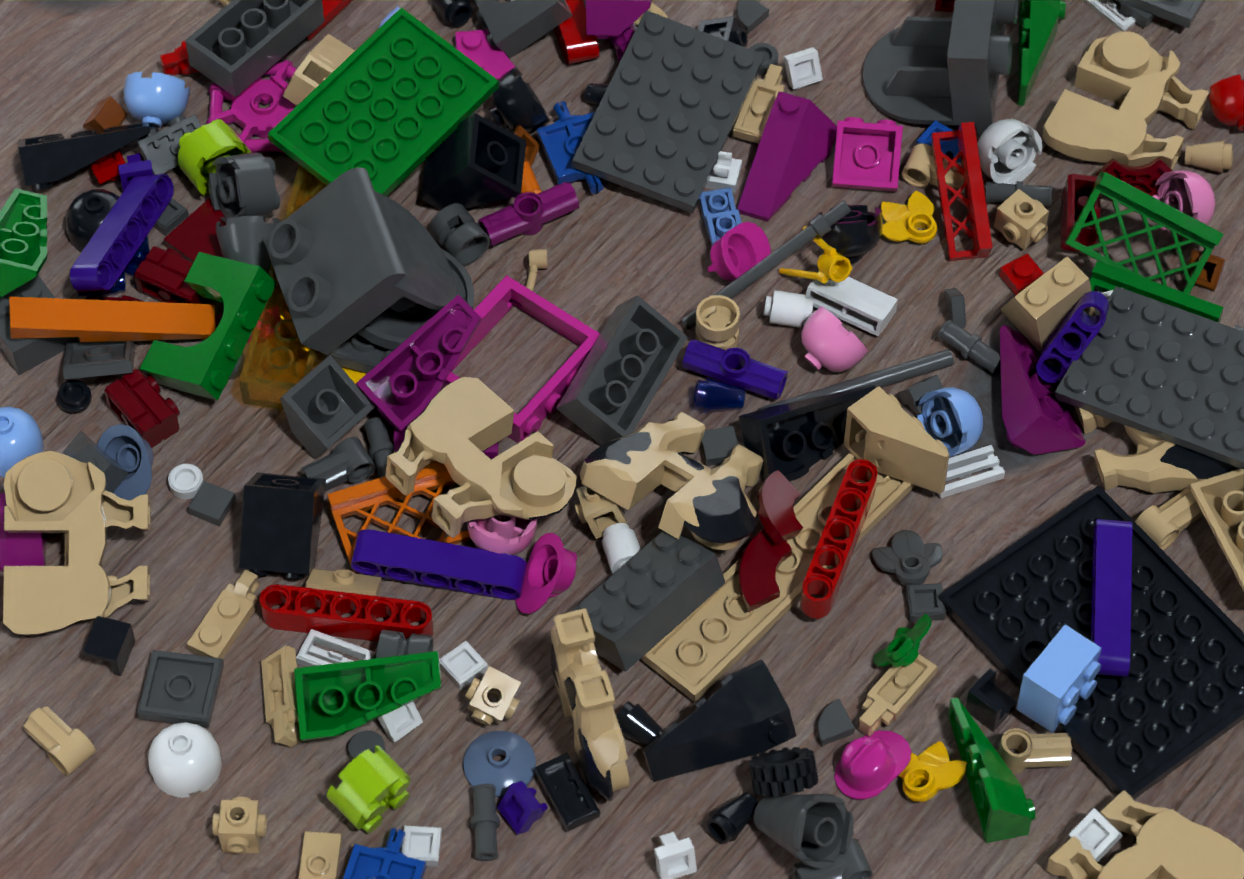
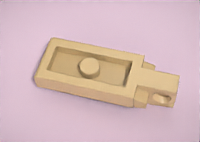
M770 64L764 80L757 78L754 81L735 123L733 137L760 143L778 92L785 91V85H781L783 67Z
M245 570L235 586L229 583L226 589H223L187 642L189 651L200 656L224 658L255 611L254 605L257 601V596L254 594L260 586L258 575Z
M285 645L261 661L266 723L272 726L275 742L293 747L301 742L294 668H297L295 648Z
M920 654L907 667L900 666L895 668L891 666L866 694V701L862 705L865 713L859 718L860 726L858 730L870 737L880 727L882 722L889 726L935 676L938 666Z

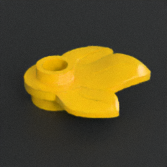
M917 190L914 191L907 205L885 201L881 203L882 218L885 222L882 228V235L885 238L897 242L911 240L915 243H927L935 238L937 224L932 217L934 206L923 193Z
M938 741L919 756L911 753L909 764L898 776L903 780V790L906 797L915 802H924L933 798L938 790L951 788L959 783L965 775L967 763L962 760L950 761L946 747L942 741Z

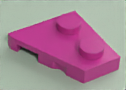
M488 30L455 32L457 49L497 80L515 67L500 48L494 49L487 38V35L490 34Z

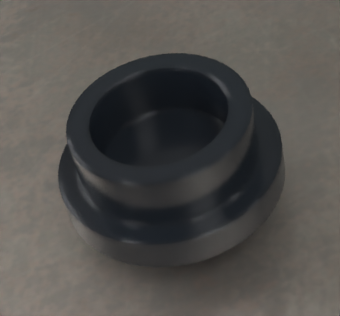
M69 380L60 387L57 400L63 410L76 413L83 411L90 405L92 394L90 388L82 381Z

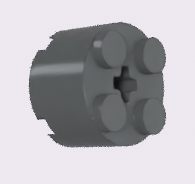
M254 152L219 157L214 160L212 165L217 166L215 173H209V193L214 209L221 210L225 216L221 217L225 223L226 219L232 217L264 216L266 218L273 210L279 209L280 196L276 191L274 180L275 163L271 157L265 158L260 153Z

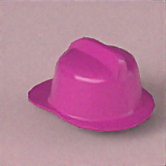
M747 221L738 224L712 245L710 250L712 264L707 268L708 272L716 271L723 280L734 281L771 254V247L767 236L755 223Z
M546 533L541 536L531 552L526 566L521 596L515 599L517 608L524 614H531L539 610L549 597H555L567 590L575 578L577 555L564 548L560 537L555 533Z
M882 730L875 731L870 737L865 735L853 740L845 747L835 767L834 778L838 789L844 795L853 799L866 800L879 795L909 764L911 759L909 743L897 733Z

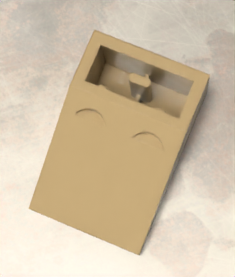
M327 34L297 68L283 97L298 105L355 50Z
M878 386L847 408L844 446L858 460L864 459L872 462L879 473L940 494L944 492L950 457L948 449L943 442L938 439L935 440L925 431L919 419L911 417L903 410L895 396L887 394Z

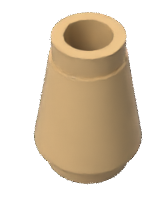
M1225 140L1193 146L1186 145L1185 165L1222 173L1224 170H1232L1233 144H1227Z

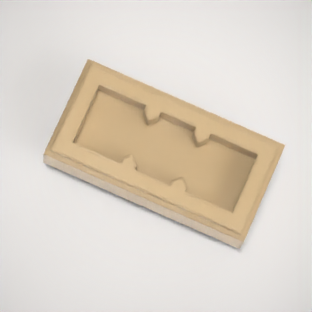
M313 569L306 582V588L378 596L382 588V577L355 574L347 569L337 571Z
M305 832L299 879L338 878L342 834Z

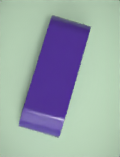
M1097 291L1085 293L1045 344L1036 365V372L1043 381L1056 383L1062 380L1072 361L1078 360L1103 327L1109 311V302L1102 293ZM1094 307L1100 312V315L1090 316L1085 312L1084 308ZM1075 333L1081 340L1072 342L1065 337V334ZM1054 358L1061 363V366L1052 367L1046 362V359Z

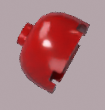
M1239 74L1213 84L1210 87L1208 100L1212 113L1219 122L1229 127H1238L1240 131H1244V80L1241 79Z

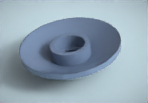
M492 731L481 735L470 744L463 760L464 774L472 787L478 784L494 785L496 788L495 798L504 797L512 783L523 781L527 786L534 776L536 767L535 754L530 744L521 736L508 731ZM498 755L506 757L500 762L493 760V757Z

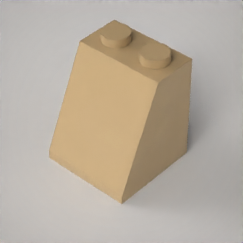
M1067 256L1001 308V312L1041 353L1045 344L1085 293L1091 291L1090 280ZM1094 307L1084 308L1088 315L1096 316ZM1066 333L1065 337L1068 338L1073 333Z

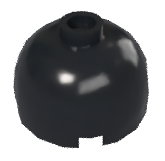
M514 67L498 79L499 88L491 95L495 107L491 108L490 111L500 126L506 123L515 131L516 126L521 125L527 132H530L549 122L550 118L545 114V109L528 82H524L520 70Z
M92 189L81 193L69 206L66 212V231L71 245L79 252L83 251L119 199V196L113 192L104 189Z
M848 205L851 212L830 226L832 230L820 238L829 246L835 248L837 253L848 258L850 262L861 260L862 254L872 251L877 246L882 235V211L875 207V213L868 212L867 205Z

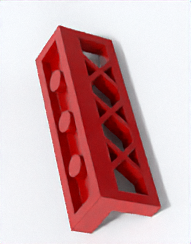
M974 122L961 123L956 131L931 134L949 261L986 258L993 249ZM958 140L959 153L953 160L941 152L940 141ZM959 158L961 160V166L956 163L959 160ZM943 162H945L948 165L945 170L943 167ZM951 168L963 176L964 183L958 191L949 186L945 180V176ZM964 189H965L966 198L961 195V193H962V191H963ZM947 192L953 196L950 201H948ZM956 199L968 208V216L962 223L950 214V206ZM968 221H970L971 230L965 226ZM952 224L957 227L954 233L952 229ZM960 231L972 239L974 250L956 251L954 239Z

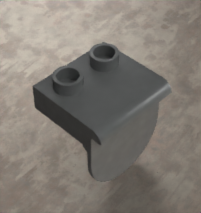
M955 0L953 18L906 17L901 27L883 36L871 48L866 57L863 67V81L869 99L886 115L907 123L932 124L936 120L943 125L960 126L961 123L974 122L977 127V137H981L982 133L994 121L999 75H1010L1011 35H1005V24L1017 23L1019 0Z
M354 168L344 172L287 219L279 222L272 231L263 237L300 343L326 355L330 354L388 308L402 312L421 304L430 309L441 310L456 297V283L453 272L434 238L407 209L396 201L374 191L365 168Z

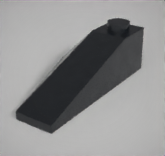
M149 123L108 127L103 129V133L98 134L96 130H82L71 134V138L65 139L62 133L19 139L18 149L25 186L33 185V190L52 187L53 181H59L150 133Z
M762 659L727 676L720 682L723 687L708 700L703 697L695 704L697 709L685 720L674 722L643 749L649 774L654 782L766 752L796 737L789 707Z

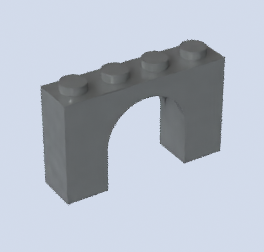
M472 0L479 8V11L476 12L479 20L490 32L487 35L490 44L494 49L500 48L511 58L573 16L566 0H513L504 3L498 0Z

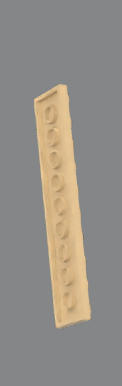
M850 452L793 507L795 516L803 529L798 536L786 540L792 548V555L781 563L776 572L775 580L780 590L779 598L751 612L747 610L739 586L741 557L723 574L725 584L642 657V660L692 701L696 702L801 599L804 578L846 469L850 463L858 459ZM878 472L875 496L857 543L916 485ZM863 480L856 481L858 483H867ZM852 508L845 509L846 511L850 512L856 511ZM833 537L836 540H845L843 537ZM824 565L822 567L825 569H831L833 566Z

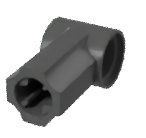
M350 437L337 444L333 449V453L302 467L301 473L303 477L326 479V491L348 480L351 483L362 482L373 474L376 466L359 438Z
M855 838L851 840L846 853H840L833 860L837 863L831 867L818 869L810 867L803 862L793 865L795 879H870L873 875L858 839Z

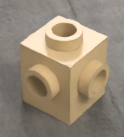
M1018 189L997 208L994 228L1000 231L1008 241L1016 243L1022 249H1026L1033 241L1039 242L1047 233L1049 211L1040 201L1033 200Z
M585 485L576 489L580 503L575 504L577 514L582 524L588 523L595 539L603 537V531L613 524H627L623 507Z
M489 666L481 680L473 679L465 695L466 698L471 700L467 707L468 710L473 712L471 717L487 726H491L492 722L499 725L503 717L510 720L520 701L514 698L521 682ZM487 695L495 696L497 703L490 702Z
M246 797L221 800L220 814L214 813L213 836H219L222 852L259 853L261 837H266L267 815L261 814L258 800H251Z

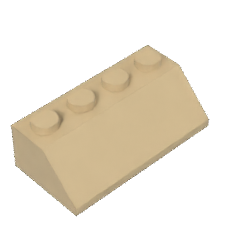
M1240 468L1190 484V490L1244 591V469Z

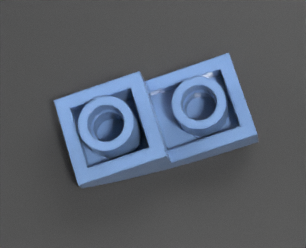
M731 187L702 193L699 199L700 208L711 245H713L727 231L741 223L739 210H736Z

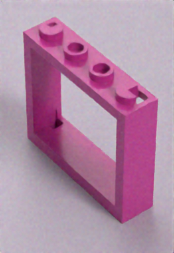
M506 275L474 309L482 320L439 392L453 381L460 379L452 371L514 305L580 347L519 414L514 413L512 434L507 437L519 443L532 432H537L541 427L542 421L549 413L553 414L557 411L558 404L600 333Z

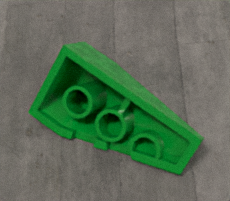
M15 188L0 211V297L35 278L47 260V195Z
M433 651L294 668L300 740L338 737L441 689L439 652Z
M958 697L951 698L948 718L960 758L967 763L965 775L985 842L990 843L1029 835L1031 822L1036 818L1031 798L1026 799L1022 785Z

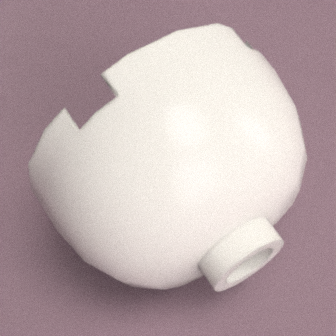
M1003 119L991 124L982 133L977 143L981 169L995 183L1016 184L1017 181L1024 180L1036 167V164L1033 162L1036 153L1041 155L1042 138L1038 132L1016 119Z
M187 722L173 724L163 729L153 739L148 752L149 771L156 786L166 794L180 798L190 797L189 793H195L201 790V793L208 790L218 779L222 768L220 748L211 733L200 725Z

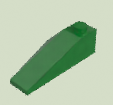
M1020 0L1019 106L1025 105L1057 33L1058 22L1065 19L1066 1Z

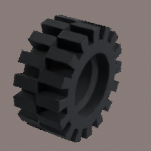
M786 747L779 751L774 749L769 750V753H760L759 756H754L751 758L752 760H749L753 791L758 795L769 796L773 794V796H780L783 793L791 795L795 791L800 793L804 791V788L811 789L819 781L814 751L809 750V748L800 749V747H793L788 749Z

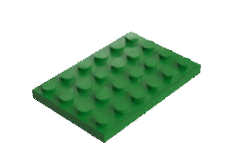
M401 7L268 133V139L327 186L350 169L365 168L374 191L387 197L457 129L460 122L469 117L499 88V80Z

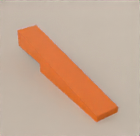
M9 296L11 339L80 337V342L207 339L216 330L215 304Z

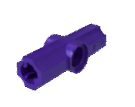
M695 339L689 342L682 361V368L720 380L721 385L729 391L735 392L746 389L775 400L781 397L788 378V371L750 359V355L741 348L734 347L724 350Z

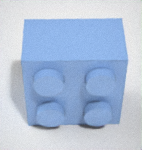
M1064 625L1023 675L1016 709L1051 733L1054 732L1060 723L1066 725L1077 709L1075 704L1081 697L1086 700L1097 685V681L1094 678L1101 668V664L1098 662L1101 647L1069 626Z

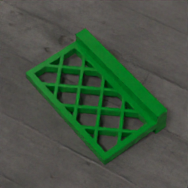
M1100 172L1094 182L1095 186L1065 244L1097 261L1149 280L1160 278L1161 284L1167 286L1166 275L1182 271L1186 284L1181 292L1190 294L1214 247L1218 246L1224 234L1109 173ZM1099 194L1111 199L1115 213L1097 218L1093 205ZM1118 203L1129 209L1120 211ZM1134 211L1141 215L1144 229L1127 234L1121 215ZM1089 213H1091L1092 220L1085 222ZM1117 217L1122 236L1104 241L1099 222ZM1147 218L1157 224L1149 227ZM1094 224L1099 243L1086 247L1075 241L1081 228ZM1161 227L1169 229L1174 244L1156 249L1151 231ZM1146 232L1151 251L1133 256L1128 238ZM1177 234L1186 238L1187 240L1179 242ZM1124 240L1129 258L1118 262L1111 260L1106 245ZM1194 242L1204 248L1198 261L1185 264L1180 246ZM1101 247L1103 255L1092 249ZM1175 248L1180 266L1163 272L1158 253ZM1153 255L1158 273L1148 277L1140 275L1135 260ZM1130 262L1132 270L1124 267L1123 264ZM1194 267L1189 276L1187 269Z
M1100 261L1096 262L1090 279L1091 291L1096 289L1107 292L1114 290L1116 286L1123 287V289L1215 322H1221L1224 309L1222 306ZM1075 333L1068 337L1076 341L1081 340Z

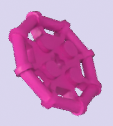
M284 60L283 62L275 63L263 74L270 75V80H262L260 76L236 98L216 83H213L208 91L211 98L209 118L206 124L217 119L223 120L226 124L235 122L244 129L241 135L236 134L251 152H280L285 154L270 142L269 139L251 138L253 135L259 138H268V133L297 106L283 97L288 86L285 79L291 80L297 70L293 66V62ZM225 99L232 101L231 109L222 112L223 101ZM260 102L263 104L271 103L270 107L265 109L259 108L258 105Z

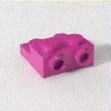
M847 117L844 121L838 120L832 187L897 192L903 126L896 125V122L891 120H878L877 123H865L863 119L857 117Z

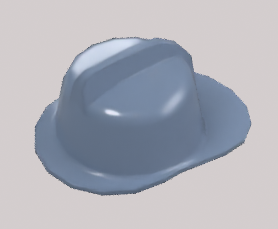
M118 424L109 427L100 437L98 446L129 473L113 494L129 501L140 495H146L152 480L151 467L154 458L152 448L135 429L128 425Z

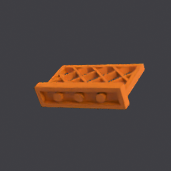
M433 461L426 465L416 478L414 491L406 496L388 481L386 476L327 494L328 509L332 519H334L349 565H351L357 533L346 529L342 518L357 515L366 519L361 530L368 529L372 522L387 529V533L394 532L399 535L421 538L419 535L426 522L440 528L430 516L433 510V500L442 494L445 486L456 483L443 463ZM422 494L432 499L425 513L408 506L413 496ZM388 504L399 509L392 524L375 516L379 507ZM404 512L421 519L414 534L397 527ZM443 530L440 538L435 541L456 545L472 539L469 537L468 530H460V533L454 538L446 537L447 533ZM349 538L355 540L352 547ZM351 568V571H353L355 574H361V573H358V572L354 571V570Z

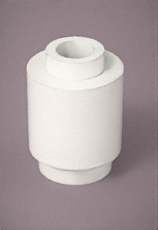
M774 290L773 296H766L763 316H770L769 323L801 328V325H804L812 314L813 299L806 298L805 294Z
M626 523L613 524L603 531L602 546L611 572L614 574L636 555L641 548L634 530L630 529Z

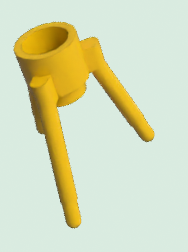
M817 236L813 241L824 250V253L819 256L817 261L818 273L789 268H780L778 271L782 275L818 280L825 284L829 279L834 282L844 281L853 268L848 258L837 253L835 248L829 246L823 239Z

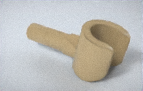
M546 249L531 250L529 252V275L526 288L531 291L534 289L537 269H548Z

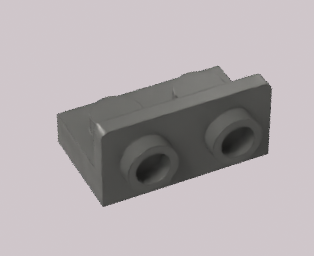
M195 114L188 118L185 115H180L167 123L169 127L159 132L156 129H151L150 133L139 138L140 141L137 142L135 151L137 154L140 153L144 160H151L154 175L167 174L179 168L180 138L185 133L193 132L201 127Z

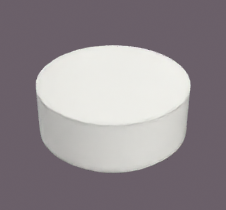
M193 464L178 465L171 470L168 476L170 491L180 499L194 498L204 482L201 470Z

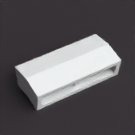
M847 277L842 282H834L829 279L825 284L818 280H813L806 292V298L813 299V307L818 309L822 306L835 317L876 336H879L886 328L897 310L898 299L850 277Z

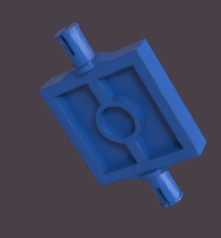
M561 101V107L558 102L553 106V109L559 120L551 125L537 129V138L558 185L564 182L569 183L579 179H586L590 192L595 194L597 189L599 193L604 188L599 177L572 167V159L595 112L572 116L566 102Z
M392 828L385 848H370L354 844L343 879H423L426 862L409 858L401 853L400 848L406 833L400 829L397 833V829Z

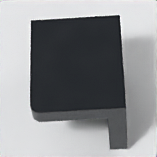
M97 616L83 649L85 656L111 662L114 675L122 676L135 643L131 624Z
M989 668L968 691L965 708L972 717L994 732L1016 708L1017 701L994 685L997 672Z

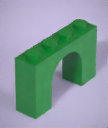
M199 252L184 281L201 297L223 302L224 312L216 330L206 340L193 346L182 347L154 340L140 370L147 376L151 375L158 385L218 401L277 282L260 266Z

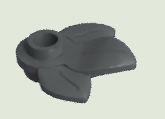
M901 530L894 535L891 547L874 548L872 550V557L881 570L895 573L903 585H918L926 581L930 574V568L941 562L943 550L939 543L924 544L916 532Z

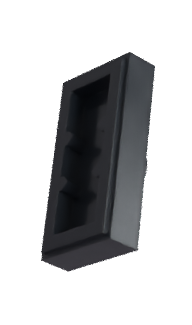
M568 753L535 767V774L567 832L600 817V810Z

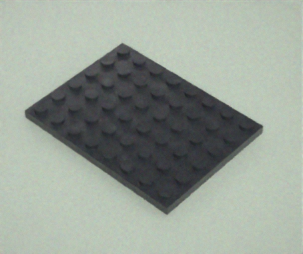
M1098 485L941 593L939 600L943 603L945 610L1020 690L1025 672L1064 625L1069 626L1091 641L1095 520L1105 519L1132 522L1131 651L1128 677L1096 675L1094 680L1097 681V685L1091 695L1086 700L1081 697L1075 704L1077 709L1071 720L1066 725L1060 723L1056 729L1059 733L1068 734L1073 748L1117 795L1125 790L1135 800L1244 720V633Z

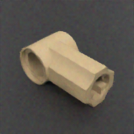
M917 144L913 147L902 171V177L908 184L915 187H925L928 184L938 186L932 146ZM943 162V167L945 170L948 165L945 162ZM953 168L945 176L946 183L956 191L964 183L963 176Z
M1186 488L1162 506L1153 505L1139 515L1135 522L1162 550H1165L1178 538L1182 530L1201 518L1203 513L1191 490Z
M48 706L44 708L38 707L34 710L23 725L25 731L47 751L52 763L66 776L72 774L96 753L92 742L83 732L77 728L72 730Z
M1009 729L1003 734L997 751L1013 774L1021 773L1025 768L1070 766L1072 761L1071 739L1067 733L1029 734L1023 729ZM1009 749H1015L1019 751L1020 754L1013 753Z

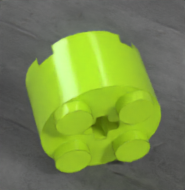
M217 119L199 127L193 132L185 133L180 138L178 164L197 190L205 196V194L210 195L209 173L216 172L217 165H212L215 159L252 152L229 125L223 120Z
M375 746V753L370 749L365 750L338 775L342 780L341 784L337 789L331 785L326 796L357 829H364L369 834L382 823L383 817L381 815L390 807L396 810L408 800L410 793L406 789L410 785L411 778L380 746Z

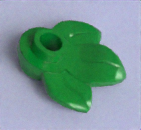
M924 614L912 629L898 628L894 640L891 641L888 647L873 656L874 663L878 667L891 664L895 668L900 666L907 667L912 664L918 657L920 641L931 627V618Z

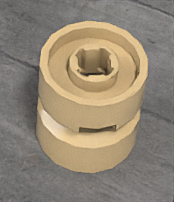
M722 295L709 296L703 299L698 304L696 310L695 340L724 350L737 348L740 312L735 301Z

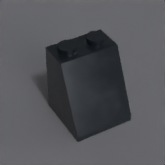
M473 113L460 122L457 129L425 159L421 200L442 210L456 203L469 208L517 197L521 194L526 140Z
M257 472L244 485L239 568L249 569L250 572L256 575H269L270 571L284 572L283 576L291 579H301L312 572L316 562L326 479Z

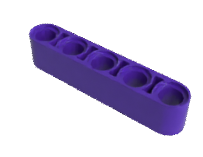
M168 175L137 176L130 181L72 265L70 281L76 291L108 290L113 287L173 197V183Z
M1095 520L1091 641L1101 647L1098 660L1101 668L1097 675L1128 677L1132 588L1131 521Z
M366 529L359 531L357 534L350 566L354 571L364 575L505 600H515L521 596L527 563L523 558L512 554H499L478 548Z

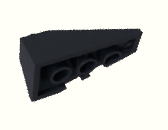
M876 385L790 402L740 415L739 420L744 447L762 457L763 464L760 474L763 479L766 480L769 475L777 470L788 481L801 478L819 460H825L834 454L832 451L844 443L847 408L874 390Z

